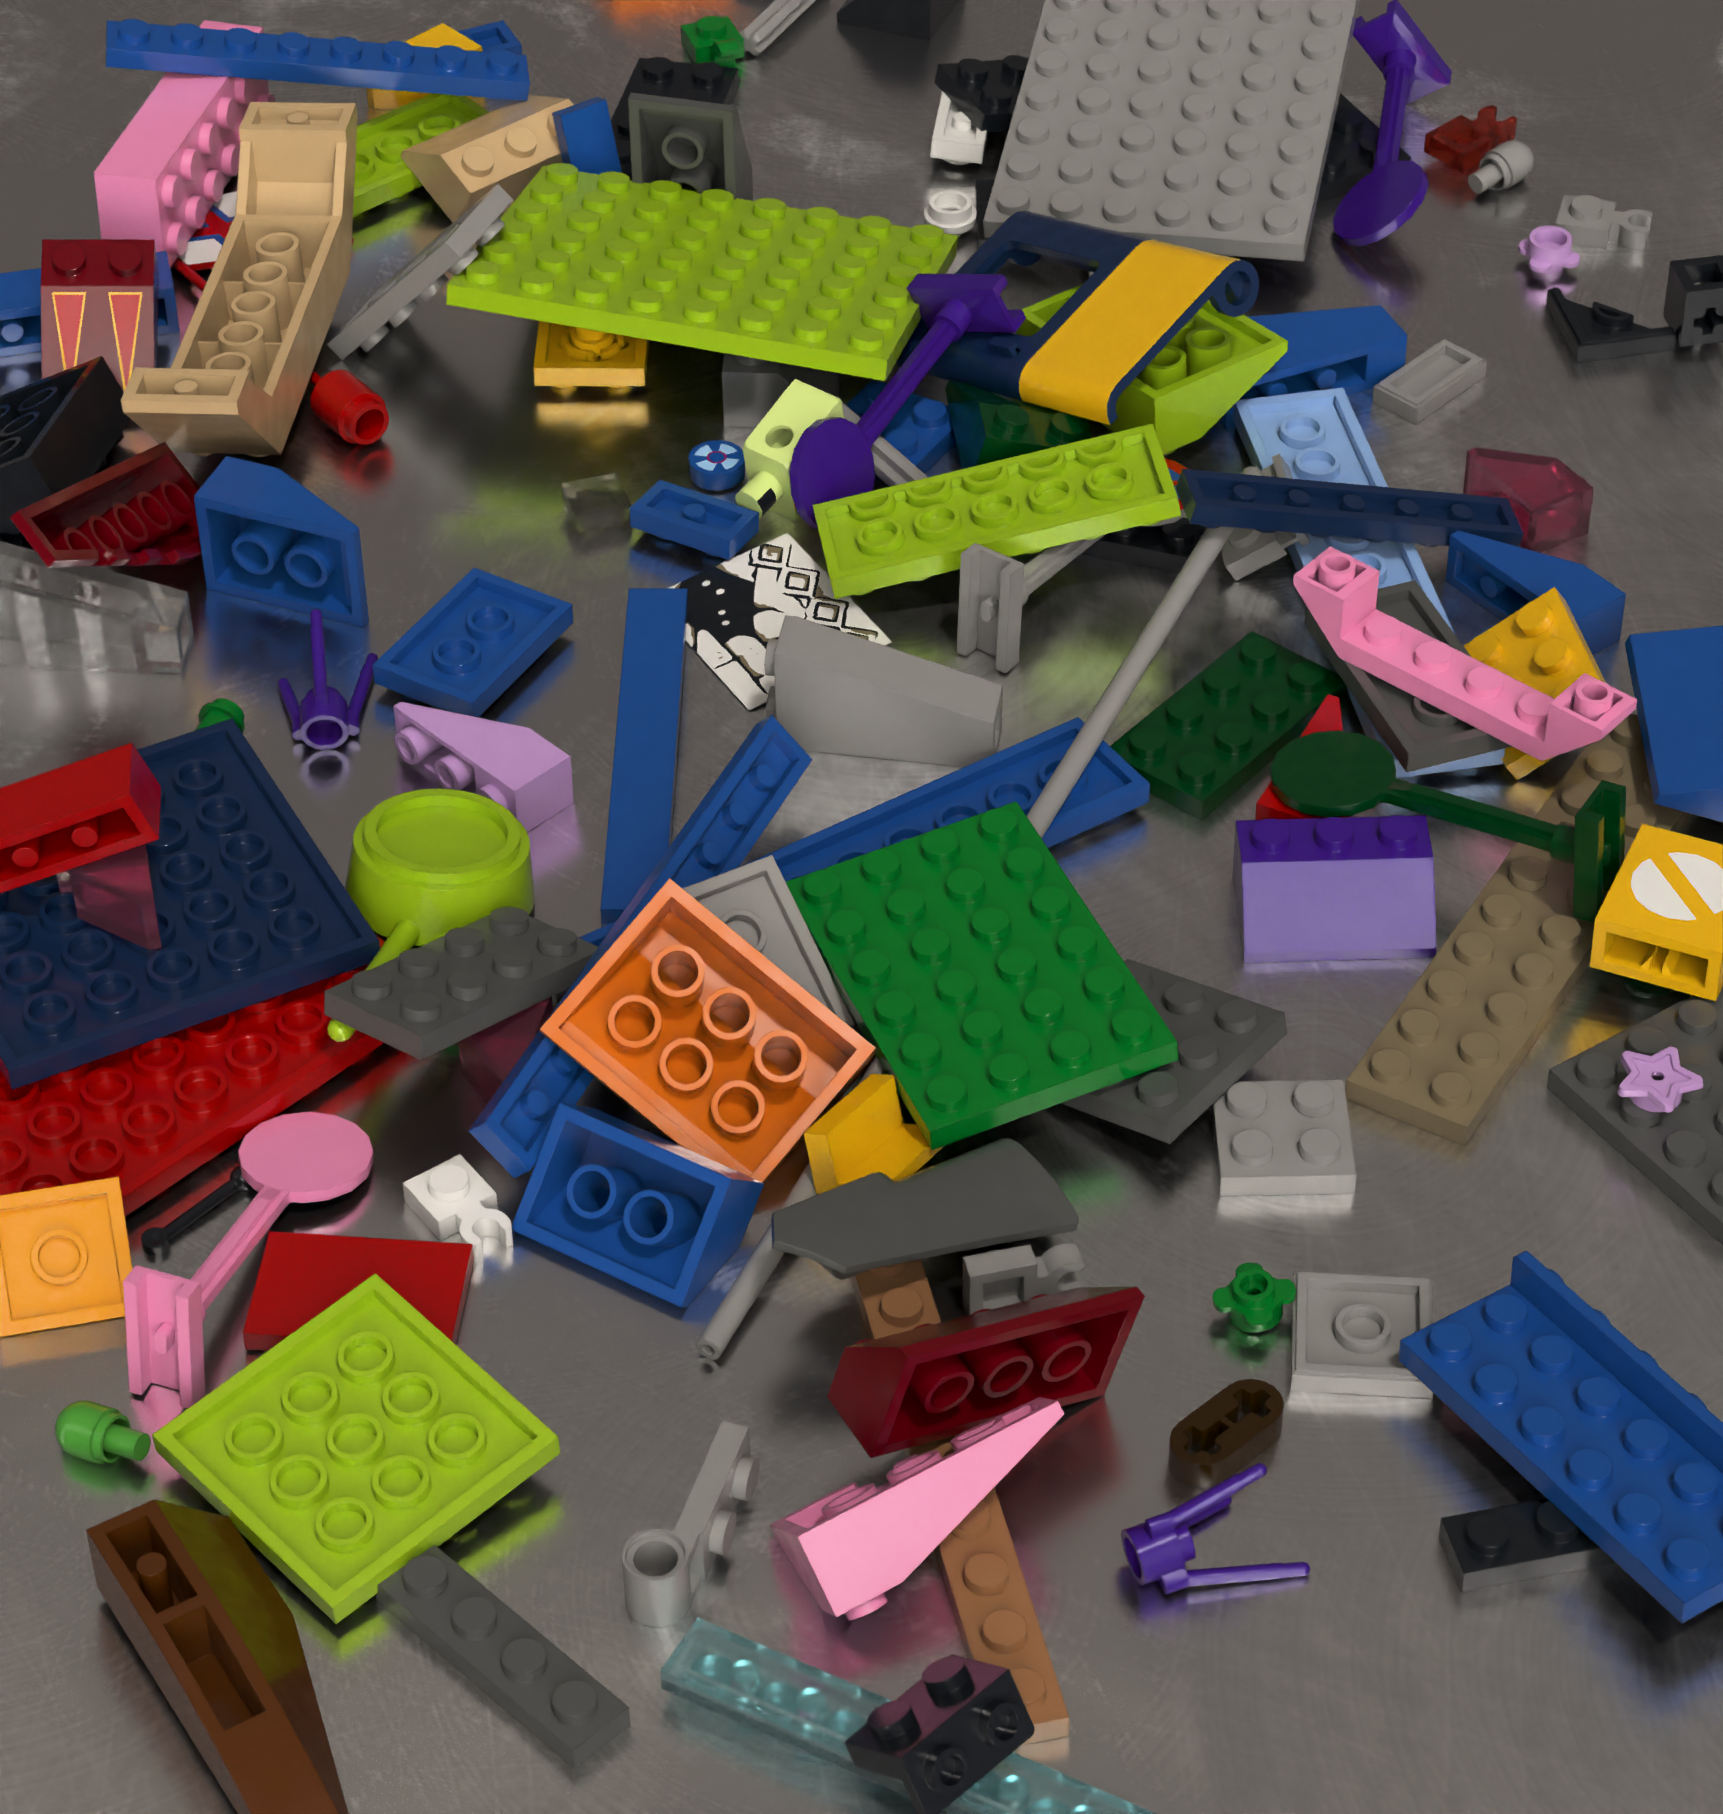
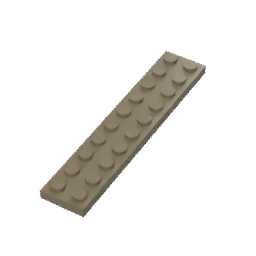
M1630 714L1602 740L1585 746L1534 818L1555 825L1563 821L1575 825V815L1602 780L1626 786L1625 859L1642 823L1678 833L1691 813L1654 804L1638 715ZM1516 842L1346 1079V1100L1465 1146L1590 963L1594 923L1573 917V864L1551 858L1548 851ZM1603 890L1602 903L1608 891Z

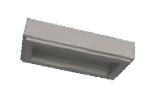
M1442 339L1373 386L1372 402L1417 425L1483 379L1486 375L1487 361L1446 339Z

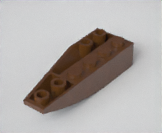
M154 1499L86 1529L99 1591L237 1813L349 1814L294 1616L231 1519L227 1516Z

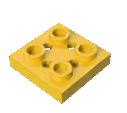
M539 321L533 365L534 386H554L556 388L609 386L616 389L629 386H645L649 340Z

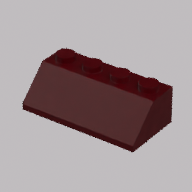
M1137 1286L1078 1287L1050 1295L1040 1294L1027 1301L992 1310L981 1309L971 1315L936 1324H922L912 1330L877 1339H863L844 1348L827 1398L868 1456L874 1458L959 1435L966 1430L1039 1397L1057 1400L1061 1407L1099 1397L1106 1392L1145 1296Z

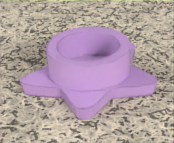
M1667 1047L1652 1056L1625 1051L1620 1058L1628 1076L1620 1083L1617 1093L1621 1097H1630L1631 1101L1643 1110L1670 1113L1680 1104L1683 1093L1703 1088L1701 1076L1680 1066L1678 1050L1675 1047Z

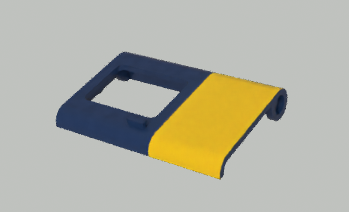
M1019 211L1011 215L955 274H995L1007 261L1020 266H1029L1038 260L1094 273L1034 335L1022 336L1014 333L965 332L958 341L951 342L927 375L948 381L965 383L995 394L1111 425L1118 418L1116 403L1120 394L1197 311L1209 300L1218 313L1231 317L1242 316L1251 309L1257 299L1259 277L1255 267L1250 262L1034 212ZM922 317L896 362L898 367L903 365L929 331Z

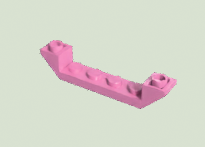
M1331 546L1294 574V587L1339 658L1540 761L1602 740L1636 709V698L1586 673L1554 699L1377 610L1376 603L1380 571Z

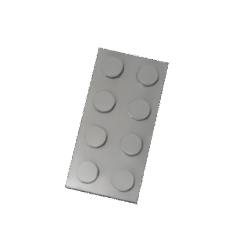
M499 184L493 187L385 281L327 345L341 360L345 359L359 346L367 353L388 333L389 329L384 325L386 322L389 321L395 328L399 326L418 307L419 304L414 298L419 296L424 302H427L449 280L444 275L447 270L453 275H458L478 256L479 253L473 245L477 242L480 247H483L503 228L505 223L499 216L513 199Z

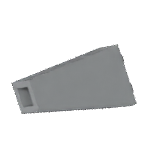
M785 615L779 638L768 640L765 654V674L774 676L775 686H770L768 692L766 718L773 715L804 751L954 767H966L998 751L1002 734L1003 685L797 616Z

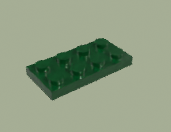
M1251 631L1110 747L1150 783V794L1202 821L1271 763L1280 749L1301 736L1328 694L1339 697L1340 703H1342L1347 698V686L1339 674Z

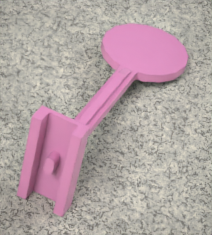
M317 1112L291 1113L261 1122L244 1136L238 1150V1162L242 1178L259 1193L193 1277L187 1279L136 1265L123 1281L129 1392L143 1395L151 1383L179 1390L180 1406L185 1408L191 1407L204 1396L206 1391L203 1322L206 1318V1309L289 1203L331 1200L353 1191L368 1178L373 1165V1149L369 1136L356 1123L333 1114Z

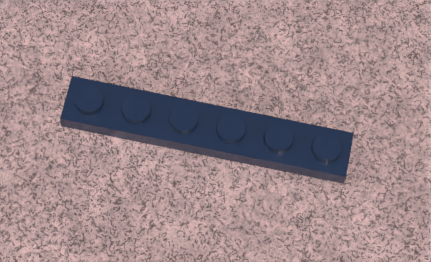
M1182 469L1176 485V490L1189 524H1199L1207 528H1219L1222 526L1254 529L1263 533H1273L1276 531L1303 533L1319 538L1330 536L1361 538L1376 543L1383 541L1417 543L1425 547L1449 546L1450 535L1458 530L1519 547L1524 535L1508 498Z

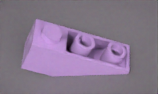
M399 702L393 706L396 728L394 742L398 753L407 763L417 765L438 780L444 789L479 794L501 804L514 815L527 832L574 803L571 756L532 729L405 702Z

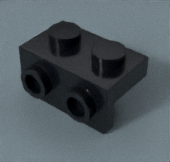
M951 1654L930 1664L923 1671L922 1679L896 1700L876 1708L869 1715L867 1723L844 1741L855 1767L902 1781L917 1814H939L1034 1734L1035 1728L1009 1669Z

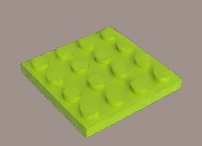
M376 1273L152 1434L156 1452L223 1516L229 1517L236 1529L335 1624L376 1595L379 1583L432 1546H440L561 1453L559 1438L552 1430Z

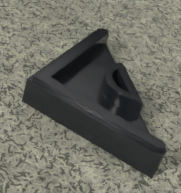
M1558 287L1547 290L1546 306L1577 363L1675 350L1677 334L1672 327L1650 329L1633 323L1634 316L1632 314L1595 301L1592 308L1567 300Z

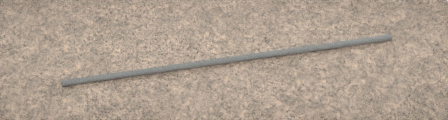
M1251 466L1244 468L1241 473L1263 476L1259 469ZM1221 526L1205 530L1026 815L1041 839L1231 535L1234 527ZM876 1056L858 1085L871 1073L886 1074ZM810 1162L780 1209L818 1195L815 1191ZM771 1224L695 1344L699 1353L706 1358L714 1360L720 1358L785 1253L784 1251L772 1248Z

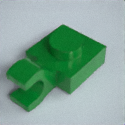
M706 16L699 19L696 23L680 25L681 44L695 64L712 62L721 67L738 68L735 59L744 57V39L728 16ZM738 68L739 77H741V71Z

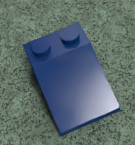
M226 456L194 495L206 589L310 614L313 609H319L322 612L323 618L364 628L369 622L359 527L281 469Z

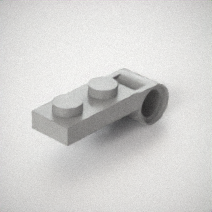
M721 1421L674 1530L664 1528L645 1529L631 1536L625 1543L622 1550L625 1606L628 1614L636 1622L649 1627H665L681 1620L689 1611L701 1581L705 1582L716 1555H727L735 1534V1510L740 1500L749 1501L758 1480L759 1460L750 1457L749 1426Z

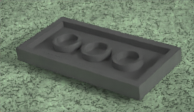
M1415 580L1378 589L1377 610L1470 656ZM1306 606L1305 627L1406 772L1512 747L1339 658Z
M508 906L497 908L486 917L464 927L451 929L444 936L416 949L406 950L393 960L371 970L358 972L351 979L325 990L324 1015L422 1060L570 988L599 946L578 938L571 930L555 928L530 917L523 909Z

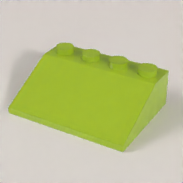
M1083 284L1023 308L1022 311L1026 319L1016 331V334L1031 336L1037 333ZM1208 300L1120 394L1116 403L1118 418L1111 425L1102 424L1114 432H1119L1153 423L1163 455L1171 454L1178 448L1200 439L1288 351V340L1244 314L1231 317L1218 313Z

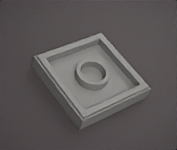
M1294 1271L1293 1283L1296 1287V1298L1292 1302L1291 1391L1433 1398V1392L1399 1361L1400 1340L1433 1324V1278Z

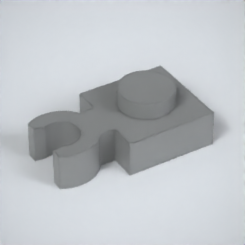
M1564 194L1555 226L1567 230L1572 235V244L1606 249L1608 241H1615L1629 249L1644 250L1646 248L1647 234L1650 233L1653 213L1642 209H1631L1624 212L1616 211L1617 202L1601 200L1592 195L1572 196Z
M1074 1243L1060 1244L1048 1249L1042 1256L1038 1257L1034 1256L1030 1244L963 1257L962 1305L966 1316L981 1309L992 1310L1027 1301L1040 1294L1050 1295L1083 1287L1077 1271L1084 1270L1085 1263L1078 1245Z

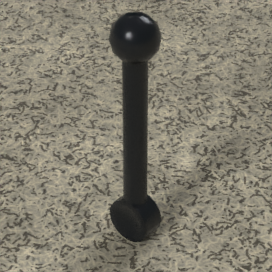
M240 1166L232 1170L229 1181L164 1228L153 1227L145 1230L141 1236L143 1251L154 1256L166 1252L171 1238L236 1191L250 1190L252 1187L242 1178Z

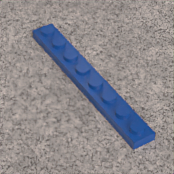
M126 19L123 21L107 20L105 67L508 100H528L530 79L526 55H518L507 50L482 52L463 50L452 45L434 48L411 46L402 41L374 43L358 41L351 37H337L335 39L306 37L296 32H287L281 35L254 33L245 28H232L229 30L205 29L188 23L175 26L147 24L138 19Z

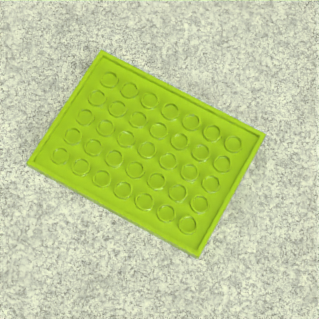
M553 163L548 166L543 165L500 218L505 223L503 228L483 247L478 245L476 251L479 253L478 256L461 273L455 274L447 283L446 305L886 381L922 317L919 304L913 301L907 287L917 274H946L957 256L958 235L946 234L941 228L934 225L921 224L911 228L893 225L890 220L880 216H864L857 219L840 216L837 211L827 207H812L807 210L787 207L783 201L774 198H760L755 201L739 198L735 200L734 195L726 190L709 189L699 194L697 191L682 189L680 184L673 181L659 180L640 184L632 182L628 175L620 172H603L597 175L580 172L576 166L571 164Z

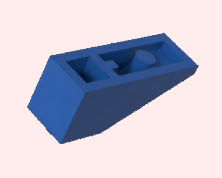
M1459 530L1450 535L1445 581L1501 621L1555 587L1566 600L1592 655L1620 641L1626 594L1585 565Z

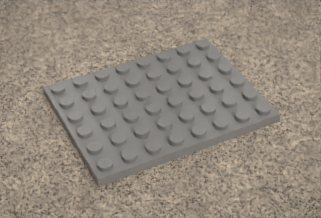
M1045 0L983 219L984 237L990 238L1014 213L1029 211L1219 255L1305 261L1360 0Z

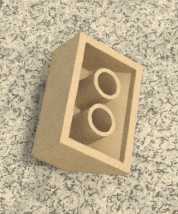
M528 95L527 101L517 100L402 151L401 158L452 222L457 220L497 184L513 199L509 206L501 213L503 214L543 165L563 163L552 113L573 106V103L567 98Z

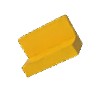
M871 1073L804 1132L816 1194H821L877 1172L886 1174L893 1181L916 1173L944 1147L932 1150L917 1124L903 1122L895 1076Z

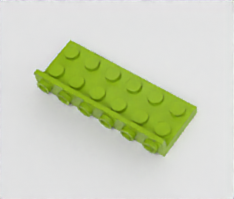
M1153 423L813 505L835 599L850 595H864L875 589L908 581H922L933 575L958 570L961 566V553L974 543L1012 557L1025 553H1038L1046 548L1079 540H1092L1104 534L1137 526H1150L1162 520L1181 516L1178 496Z

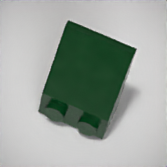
M947 382L945 392L962 469L1092 438L1086 418L995 394L965 383Z

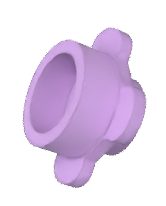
M1541 226L1531 231L1529 239L1520 241L1518 245V252L1526 255L1529 259V268L1538 273L1554 274L1560 272L1564 267L1575 268L1580 263V255L1571 250L1572 235L1561 227Z

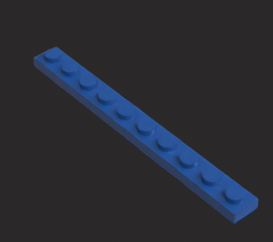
M773 715L756 723L551 1015L669 878L683 889L736 869L741 865L813 760ZM539 1030L469 1129V1132L513 1178L525 1174L537 1162L559 1103L576 1105L594 1079V1076Z

